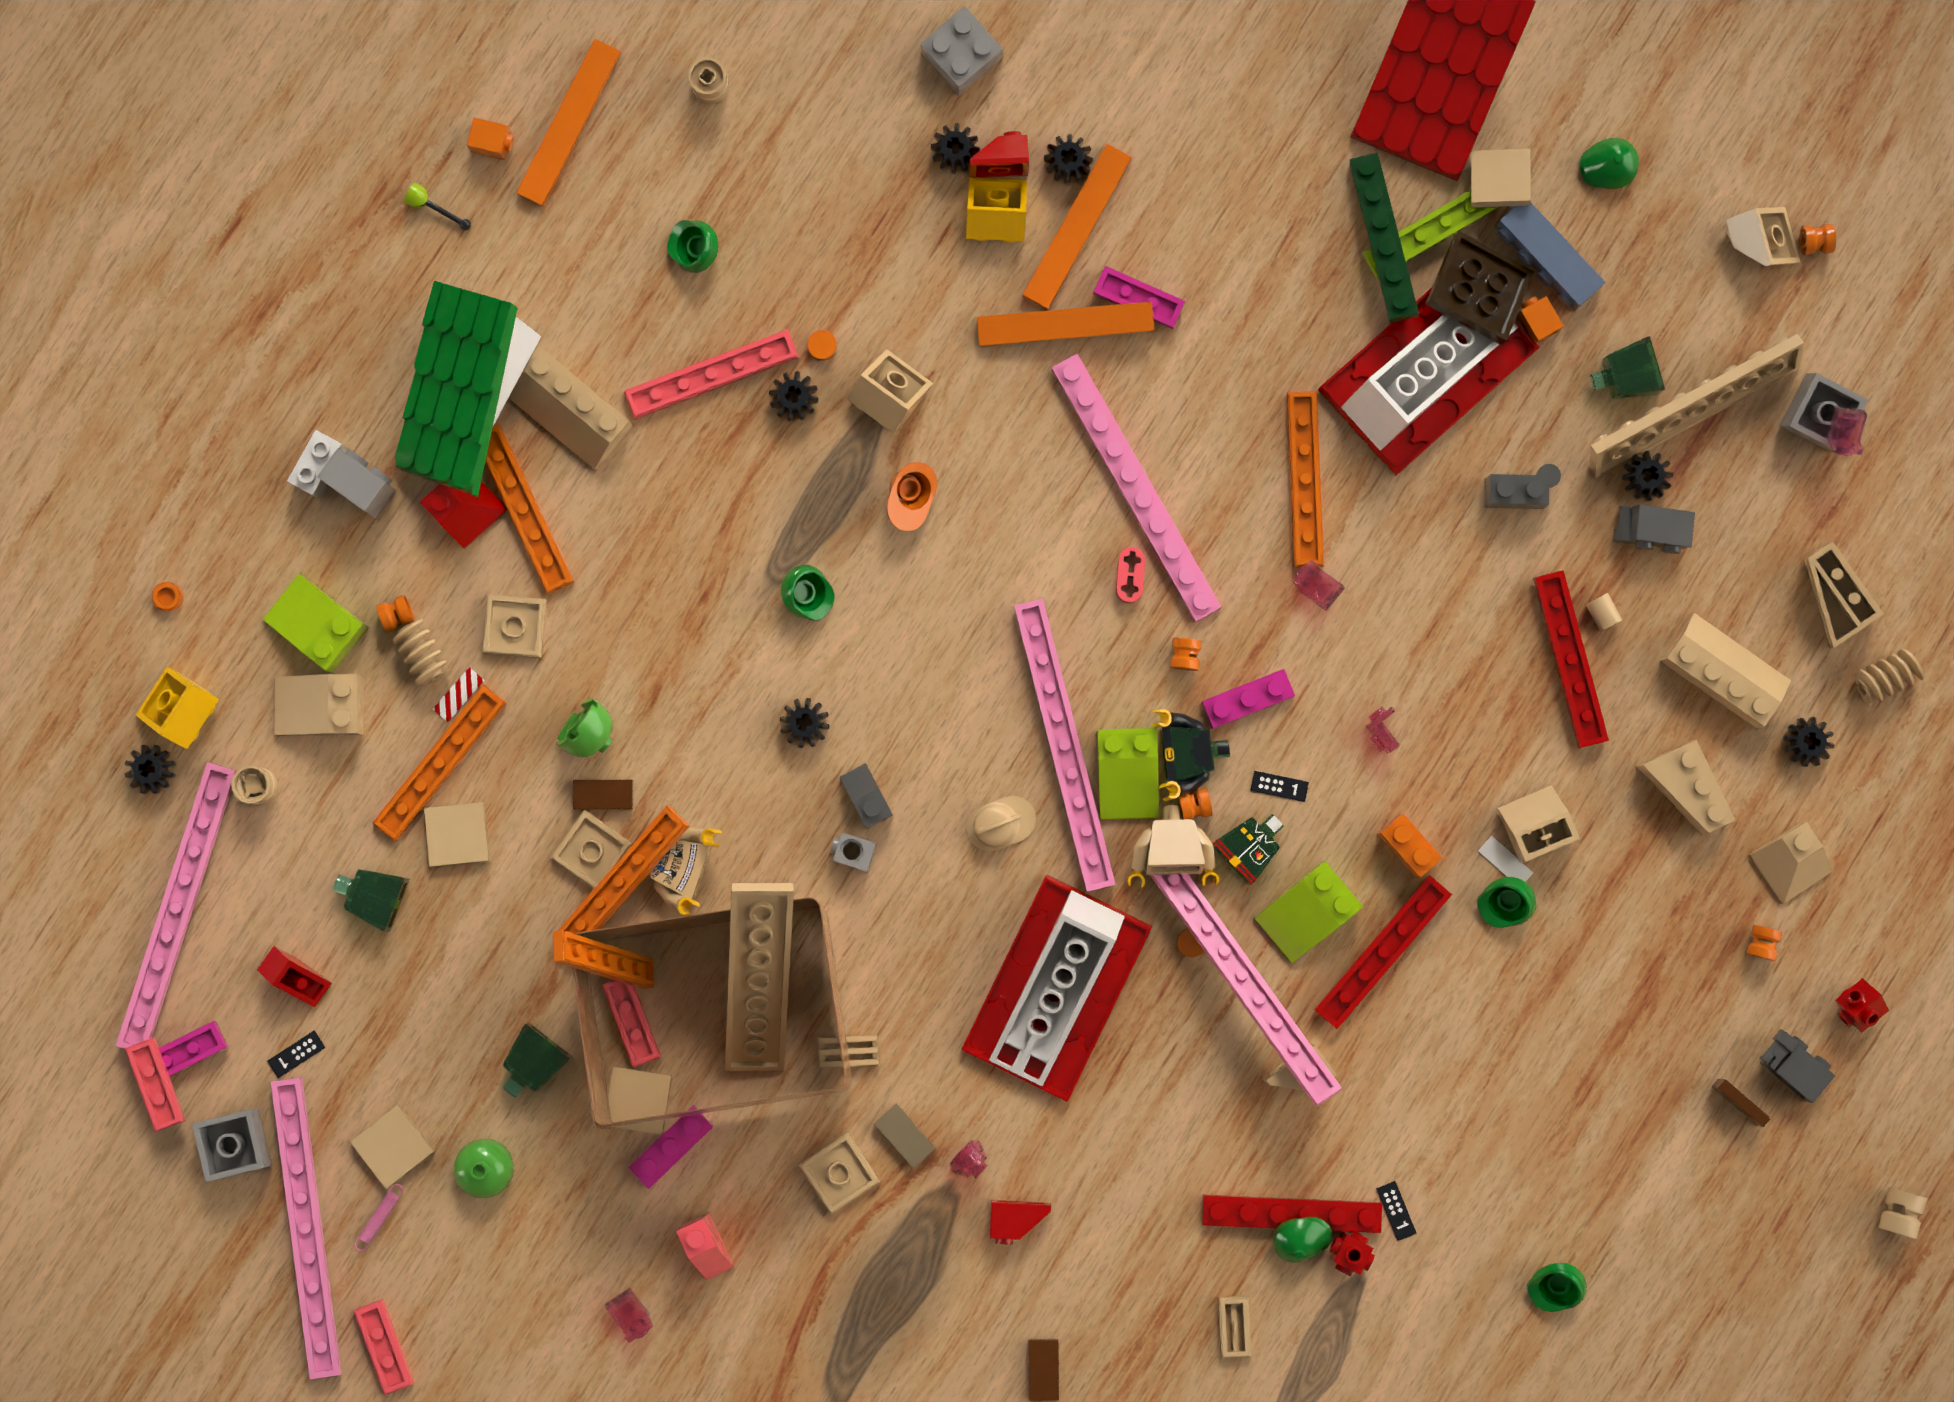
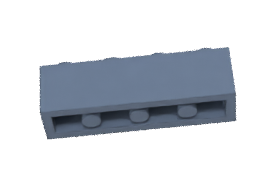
M1532 203L1531 206H1515L1497 223L1496 228L1498 229L1499 237L1506 244L1511 243L1519 251L1517 255L1523 263L1528 266L1531 264L1537 270L1539 280L1545 286H1551L1558 293V300L1566 308L1571 307L1576 311L1606 283Z

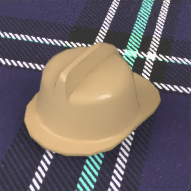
M1018 796L1003 797L985 804L973 811L967 823L968 837L973 845L989 852L1020 842L1027 838L1035 828V810L1027 800Z

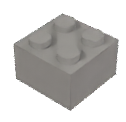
M964 6L921 43V54L960 96L1003 58V48Z
M1806 373L1779 426L1829 452L1841 453L1868 399L1818 373Z
M337 448L317 477L376 518L396 491L389 485L392 479L374 466L368 470L366 467L369 463L352 450L348 449L344 453Z
M258 1107L192 1124L205 1182L272 1165Z

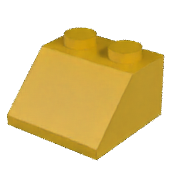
M969 177L966 239L977 241L999 240L1008 243L1024 242L1027 180Z
M167 666L136 713V716L161 736L188 749L190 744L198 737L199 730L206 719L214 712L215 705L219 699L200 685Z

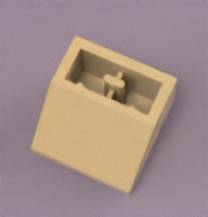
M1552 785L1496 808L1520 863L1527 862L1580 839L1567 808Z

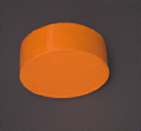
M818 330L808 339V350L813 358L825 361L832 358L836 353L837 342L832 333L826 330Z
M162 582L152 592L153 604L162 611H175L183 603V592L174 583Z
M1188 928L1178 935L1177 947L1184 956L1197 957L1204 952Z

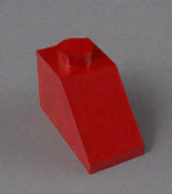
M276 946L272 947L257 969L273 986L313 1007L317 1006L332 984L328 979L302 961Z
M992 1200L990 1238L996 1239V1244L1012 1245L1013 1240H1020L1051 1212V1203Z

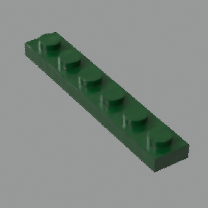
M1378 152L1349 159L1389 322L1394 323L1419 317Z

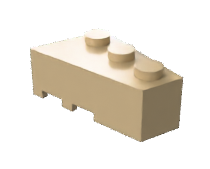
M1833 541L1828 542L1804 558L1830 648H1835L1884 615Z
M1697 740L1689 741L1636 766L1701 834L1710 833L1735 821Z

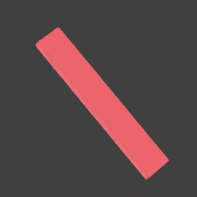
M787 329L627 389L624 393L634 419H638L799 357Z

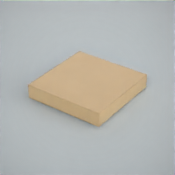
M1530 149L1471 151L1472 208L1531 206Z
M487 594L482 653L542 658L547 600Z
M484 802L424 808L429 867L490 861Z
M583 810L550 858L594 889L633 843L588 811Z
M613 1066L608 1093L612 1122L666 1114L672 1075ZM665 1119L611 1127L662 1135Z
M399 1104L350 1141L386 1189L435 1152Z
M846 1132L798 1164L830 1214H833L881 1182L849 1132Z

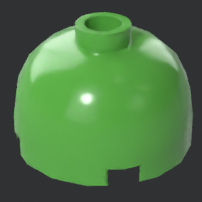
M589 698L580 705L584 710L578 714L574 712L557 737L560 741L556 745L572 756L585 758L594 755L597 751L603 753L612 742V738L609 737L613 729L612 718L609 712L595 699Z
M478 1139L469 1142L459 1151L454 1162L456 1182L465 1193L475 1198L487 1199L496 1196L509 1186L514 1176L513 1158L509 1150L502 1143L494 1139Z

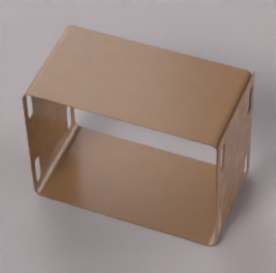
M812 897L793 899V912L814 908L820 909L844 1069L842 1085L826 1090L612 1122L603 1058H601L590 973L588 972L587 975L586 971L572 968L594 1128L611 1129V1126H625L844 1092L849 1089L852 1084V1075L829 919L826 911L816 899ZM730 909L579 932L576 935L600 942L730 922Z

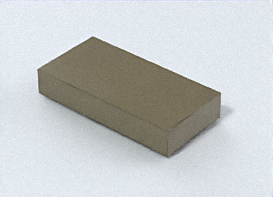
M897 1103L874 1123L912 1168H915L936 1149Z

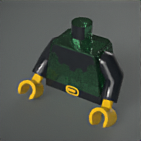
M1166 709L1153 710L1152 713H1158L1160 716L1159 723H1152V726L1161 727L1160 732L1167 783L1161 784L1159 788L1166 787L1169 790V796L1163 798L1164 801H1169L1178 796L1193 793L1209 780L1210 772L1215 770L1213 759L1230 757L1228 739L1211 741L1210 729H1204L1202 722L1186 714L1173 713Z

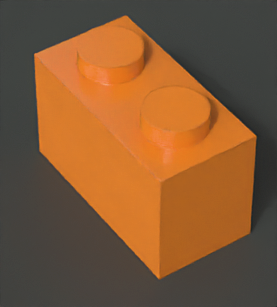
M1399 814L1377 833L1415 878H1421L1442 859L1439 853L1404 814Z

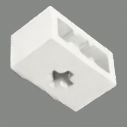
M315 430L287 482L320 500L328 484L317 477L337 448L344 453L347 452L348 448Z

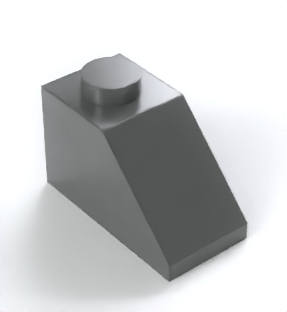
M866 763L840 776L867 829L893 816Z

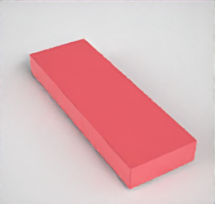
M616 980L602 984L632 1068L660 1058L659 1049L635 986Z
M154 1037L125 1048L155 1132L186 1121L156 1038Z
M382 1299L354 1310L384 1395L414 1384L384 1300Z

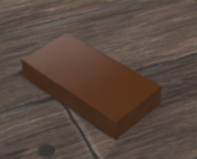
M573 780V809H633V780Z
M1717 1079L1711 1086L1757 1126L1764 1127L1769 1122L1770 1117L1727 1080Z
M1028 1339L1029 1401L1059 1400L1058 1339Z

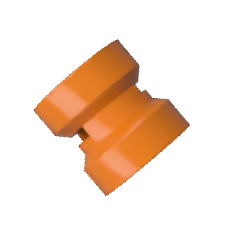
M1823 224L1820 228H1814L1812 225L1802 226L1799 234L1802 254L1812 255L1815 251L1819 250L1824 254L1833 253L1836 248L1834 225Z
M405 595L396 597L392 603L383 602L376 605L378 616L387 633L395 630L400 624L408 625L415 621L411 606Z
M1173 638L1172 648L1174 649V656L1170 659V668L1198 671L1200 661L1197 659V654L1201 650L1202 641L1189 638Z
M1207 788L1197 789L1193 794L1177 797L1183 820H1193L1196 816H1202L1203 818L1213 816Z
M1753 925L1751 932L1753 940L1748 945L1746 954L1776 961L1778 953L1776 945L1781 941L1783 932ZM1757 939L1772 942V944L1757 941Z

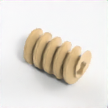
M424 619L416 620L401 628L393 638L395 645L403 644L398 650L399 654L408 655L404 663L406 665H414L410 669V674L412 676L420 675L415 681L417 686L433 683L451 671L441 670L447 663L446 660L436 661L435 659L441 653V650H430V647L436 642L435 639L425 641L424 638L430 630H419Z
M1903 648L1898 651L1897 655H1889L1887 661L1881 659L1877 661L1876 666L1873 664L1868 665L1866 671L1862 669L1856 671L1855 678L1862 699L1868 706H1872L1871 696L1874 695L1878 701H1882L1883 690L1889 696L1894 695L1893 685L1902 691L1904 690L1903 680H1906L1912 686L1915 684L1913 675H1916L1920 680H1924V672L1917 659L1908 650Z

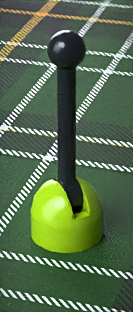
M416 182L411 185L403 201L405 204L414 208H421L426 205L458 223L462 230L466 231L471 228V222L468 219H461L429 201L426 189Z

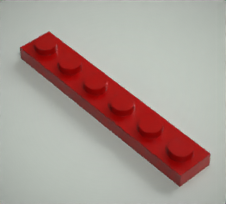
M1564 570L1533 578L1578 748L1607 742L1609 738Z
M1428 875L1313 1010L1335 1029H1338L1453 894L1431 875Z
M1203 1194L1202 1225L1277 1229L1282 1222L1287 1220L1317 1217L1325 1221L1332 1231L1381 1233L1382 1230L1381 1202Z

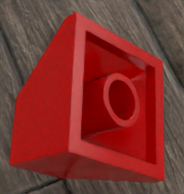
M1008 131L1004 133V136H997L970 159V177L1028 176L1027 135H1021L1019 131Z
M482 481L478 497L439 484L420 501L436 521L464 549L507 511V508Z

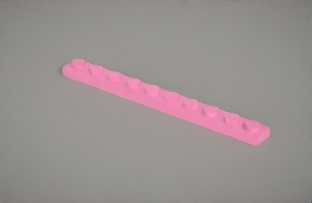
M1075 354L1053 366L1052 371L1194 621L1197 622L1221 608L1220 603L1079 355Z
M1039 599L1015 605L1014 608L1086 892L1116 885L1044 601Z
M209 762L206 764L116 1042L118 1047L125 1049L151 1039L232 791L231 781L237 772L235 770Z
M1188 874L1150 875L1315 1107L1339 1093L1342 1087Z
M303 1077L272 1081L271 1089L310 1379L336 1376L342 1374Z

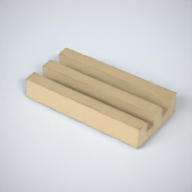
M878 1035L846 1036L847 1043L872 1041V1047L848 1048V1054L872 1053L873 1059L849 1060L850 1066L879 1065ZM839 1037L818 1038L819 1068L843 1067L842 1060L826 1061L825 1059L826 1055H841V1049H825V1044L840 1043Z
M1248 1296L1218 1297L1221 1358L1251 1357ZM1242 1303L1244 1351H1239L1237 1304ZM1225 1304H1230L1232 1351L1228 1352Z

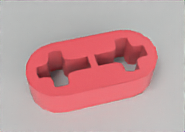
M1136 547L1124 549L1118 560L1116 594L1125 603L1136 602L1143 592L1145 555ZM1130 553H1135V558L1140 559V563L1135 564L1133 573H1128L1129 564L1123 560L1128 558ZM1128 577L1133 578L1132 585L1134 588H1138V592L1133 593L1130 598L1126 597V592L1121 591V587H1126Z

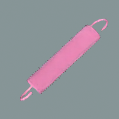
M400 1184L392 1185L387 1195L381 1201L378 1209L355 1242L357 1250L364 1251L368 1247L366 1245L365 1249H358L356 1246L358 1239L370 1243L399 1199L390 1190L393 1186L398 1185L402 1189L400 1195L403 1193V1187Z

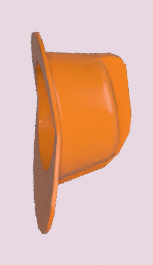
M921 462L908 463L891 479L886 509L892 525L899 530H916L924 523L937 489V477L933 469L927 464Z

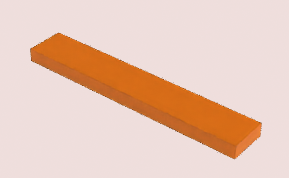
M594 39L516 192L517 195L544 207L622 54L621 51Z
M1106 144L1022 297L1046 310L1050 308L1130 164L1131 156Z
M1152 301L977 317L979 346L1154 331Z
M1317 391L1287 392L1294 568L1323 567L1324 550Z
M497 424L492 428L485 463L541 583L549 595L574 583V580L501 425Z
M482 685L372 823L397 842L507 703L488 687Z
M666 805L558 931L564 930L576 934L601 929L690 825L671 806Z
M564 930L553 931L554 962L643 989L654 988L653 958Z

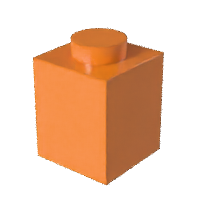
M473 117L467 147L473 153L505 160L506 153L512 151L514 136L511 135L512 132L508 125Z
M1535 296L1521 304L1522 310L1517 314V318L1525 332L1536 344L1556 334L1564 327L1547 296L1540 300Z

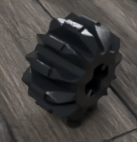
M955 123L954 131H950L949 127L945 125L943 126L945 136L937 132L934 134V139L938 143L931 144V150L937 152L932 156L934 162L942 161L940 164L942 171L950 165L951 174H956V166H960L963 172H967L966 162L970 164V159L973 155L980 151V147L975 146L978 142V137H969L971 132L969 127L960 132L959 123ZM952 144H959L958 154L952 153Z
M1072 134L1067 135V142H1064L1060 136L1056 137L1057 146L1048 144L1047 150L1051 154L1044 155V162L1051 163L1046 167V172L1052 173L1056 171L1053 179L1056 182L1060 180L1061 176H1064L1065 185L1070 184L1072 176L1077 183L1081 182L1080 173L1089 175L1090 169L1086 165L1093 164V157L1087 156L1091 152V147L1084 146L1081 148L1084 141L1082 137L1078 138L1076 143L1072 142ZM1074 156L1073 162L1063 163L1064 157Z
M798 371L794 373V380H790L787 372L783 373L784 383L777 379L773 382L779 390H769V395L777 398L772 400L770 405L772 408L780 407L777 411L778 417H782L788 412L787 419L789 422H792L794 413H798L799 419L803 421L805 420L803 410L810 414L814 413L813 407L808 403L816 404L819 402L818 397L811 395L818 391L817 386L807 387L811 382L809 376H806L800 382L801 377ZM794 390L796 394L801 393L798 396L799 401L796 403H792L791 399L789 401L786 400L790 397L789 392Z
M1644 451L1642 458L1637 454L1631 457L1633 463L1627 462L1624 465L1625 470L1630 473L1622 475V480L1631 482V484L1625 487V490L1628 492L1633 488L1636 489L1634 493L1635 499H1639L1643 493L1646 501H1651L1653 494L1657 498L1664 495L1662 489L1668 490L1671 487V484L1665 479L1673 477V472L1664 470L1670 465L1669 461L1660 464L1661 454L1656 453L1651 460L1649 451ZM1647 470L1652 473L1649 477H1653L1648 482L1643 479L1645 475H1642Z
M806 698L805 707H801L800 701L795 699L794 704L797 708L795 711L789 706L784 708L791 715L790 718L780 717V722L789 723L790 725L783 727L781 733L787 734L793 731L787 741L791 744L799 737V748L804 747L805 739L807 738L810 746L814 747L816 746L813 739L814 735L820 740L825 739V736L819 732V728L828 730L830 725L820 723V720L828 718L829 715L827 712L817 715L822 707V704L819 702L815 704L813 709H810V698ZM804 715L810 716L808 719L809 721L813 720L812 726H807L806 731H801V726H797V721L803 720Z
M1810 717L1807 722L1804 718L1797 719V726L1791 724L1787 727L1792 735H1784L1782 739L1790 742V746L1785 747L1784 752H1794L1790 759L1792 762L1800 759L1801 766L1807 767L1810 761L1814 766L1820 765V758L1824 760L1829 759L1830 755L1825 749H1833L1835 744L1827 742V738L1832 737L1834 733L1832 731L1823 732L1827 723L1821 722L1817 725L1815 717ZM1809 737V740L1814 743L1813 746L1808 747V744L1804 743V738Z
M141 745V754L135 750L131 752V756L135 759L134 762L125 761V765L132 767V771H127L124 775L126 778L134 777L130 786L132 788L140 786V793L147 794L150 789L153 794H158L160 786L163 788L170 786L166 777L175 778L176 776L175 773L168 772V768L176 766L175 761H166L170 756V752L165 750L160 753L159 745H153L151 750L148 745ZM147 765L155 767V772H145V767Z

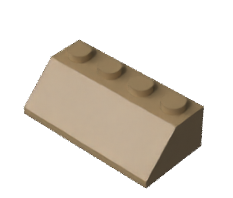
M540 346L531 355L509 396L512 402L594 470L600 466L633 427L627 418Z
M1695 613L1691 615L1660 660L1756 729L1766 726L1782 703L1791 682L1790 679Z

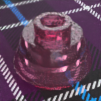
M971 1140L949 1163L952 1172L965 1178L972 1175L975 1179L988 1165L984 1162L987 1159V1155L980 1141Z

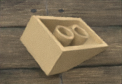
M319 674L275 677L274 735H364V676L359 674Z

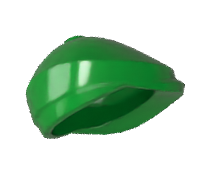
M1608 138L1597 142L1586 150L1580 159V172L1584 181L1590 186L1598 188L1618 189L1625 187L1635 178L1639 167L1637 151L1630 142L1621 138Z
M698 220L679 221L674 226L667 243V250L671 258L681 268L691 273L706 270L716 259L719 248L715 231L707 223Z
M800 565L790 570L783 579L781 586V597L785 606L798 617L819 621L825 617L833 606L835 599L833 588L825 575L814 566Z
M1504 877L1493 881L1485 888L1483 893L1478 896L1477 907L1483 919L1493 927L1517 926L1527 922L1533 916L1536 910V897L1532 888L1525 881L1515 877Z
M1317 1217L1295 1218L1284 1221L1277 1227L1274 1233L1275 1251L1282 1260L1299 1263L1309 1260L1328 1248L1332 1241V1230L1325 1221Z
M1554 1263L1542 1267L1533 1275L1527 1283V1292L1538 1308L1547 1312H1556L1579 1305L1586 1296L1587 1283L1584 1275L1575 1266L1568 1263Z

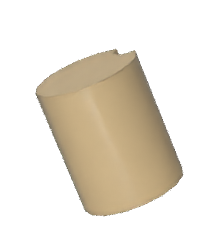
M1608 593L1586 604L1600 632L1623 620Z

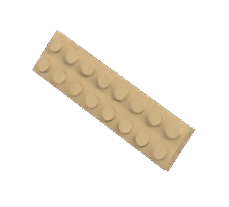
M1796 334L1791 338L1784 337L1767 351H1758L1752 354L1741 365L1728 367L1715 379L1702 381L1696 386V389L1689 393L1676 395L1671 399L1670 403L1663 407L1657 406L1645 413L1644 417L1637 421L1631 420L1624 423L1618 431L1611 435L1604 434L1598 437L1590 449V470L1595 479L1632 459L1633 455H1641L1644 451L1654 448L1798 370L1804 346L1800 336Z
M731 883L725 1071H784L794 898L793 883Z

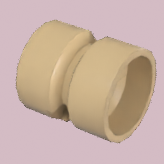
M703 57L691 65L688 79L694 96L705 104L721 102L729 91V81L724 66L718 60L711 57Z
M254 765L245 766L234 774L231 786L234 796L241 802L264 805L271 802L276 796L278 780L266 768Z
M1889 1187L1885 1200L1888 1210L1882 1212L1878 1228L1917 1239L1921 1225L1918 1216L1924 1215L1928 1199ZM1904 1206H1906V1207H1905V1212H1906L1905 1215L1900 1214V1213H1901V1210L1904 1208Z

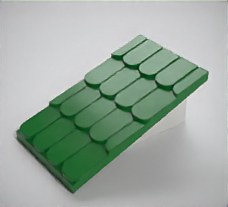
M433 282L422 321L424 330L414 362L415 374L402 417L405 421L395 453V466L401 471L478 497L493 425L541 338L538 333L516 317L518 308L515 305L441 282Z

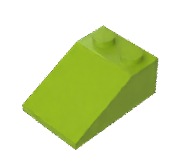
M300 573L263 618L266 623L302 653L330 673L336 670L369 628Z
M1157 728L1097 730L1100 820L1159 818Z
M1322 861L1255 916L1254 919L1287 959L1293 963L1361 910L1363 906L1328 863Z

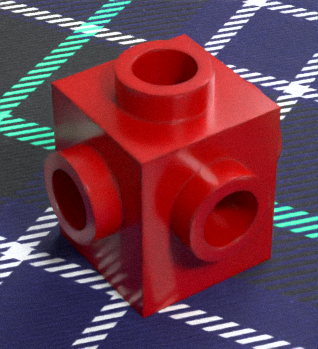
M1863 978L1851 988L1844 990L1835 1000L1840 1009L1838 1013L1840 1019L1848 1027L1853 1025L1861 1033L1875 1025L1889 1011L1882 995Z
M1355 1231L1351 1235L1342 1232L1340 1237L1336 1236L1329 1250L1332 1253L1330 1259L1337 1263L1335 1269L1348 1276H1351L1353 1272L1361 1275L1363 1269L1368 1271L1375 1257L1372 1254L1374 1248L1367 1244L1369 1238ZM1351 1250H1358L1359 1254L1356 1260L1349 1259L1348 1255Z

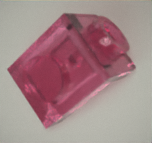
M1835 407L1827 437L1833 452L1842 456L1862 455L1864 448L1860 440L1867 419L1865 410Z
M1310 560L1307 565L1299 569L1293 582L1300 593L1326 611L1345 589L1340 582L1321 570L1313 560Z
M1381 706L1368 716L1371 722L1366 725V728L1373 735L1370 737L1373 745L1379 752L1384 750L1387 754L1400 746L1382 723L1383 720L1395 712L1393 707L1385 710Z
M631 1288L605 1303L607 1311L623 1330L624 1337L628 1343L642 1338L653 1327L648 1310Z

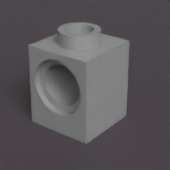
M842 832L840 838L834 837L830 854L834 855L833 861L868 872L876 843ZM849 843H856L860 847V855L854 860H849L844 856V848Z

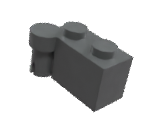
M1545 464L1538 469L1536 475L1490 474L1485 478V508L1544 509L1549 505V488L1556 486L1561 479L1559 468L1553 464Z
M1641 504L1632 508L1631 506H1619L1618 527L1614 529L1613 541L1623 544H1635V548L1641 550H1653V546L1663 547L1664 553L1680 554L1682 549L1692 547L1695 512Z
M1780 1029L1773 1037L1774 1042L1760 1056V1063L1805 1102L1813 1103L1835 1077L1829 1071L1831 1065L1818 1055L1814 1058L1806 1051L1808 1048L1807 1044L1798 1037H1792Z

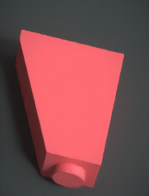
M710 1213L683 1224L676 1231L688 1259L706 1280L734 1267Z

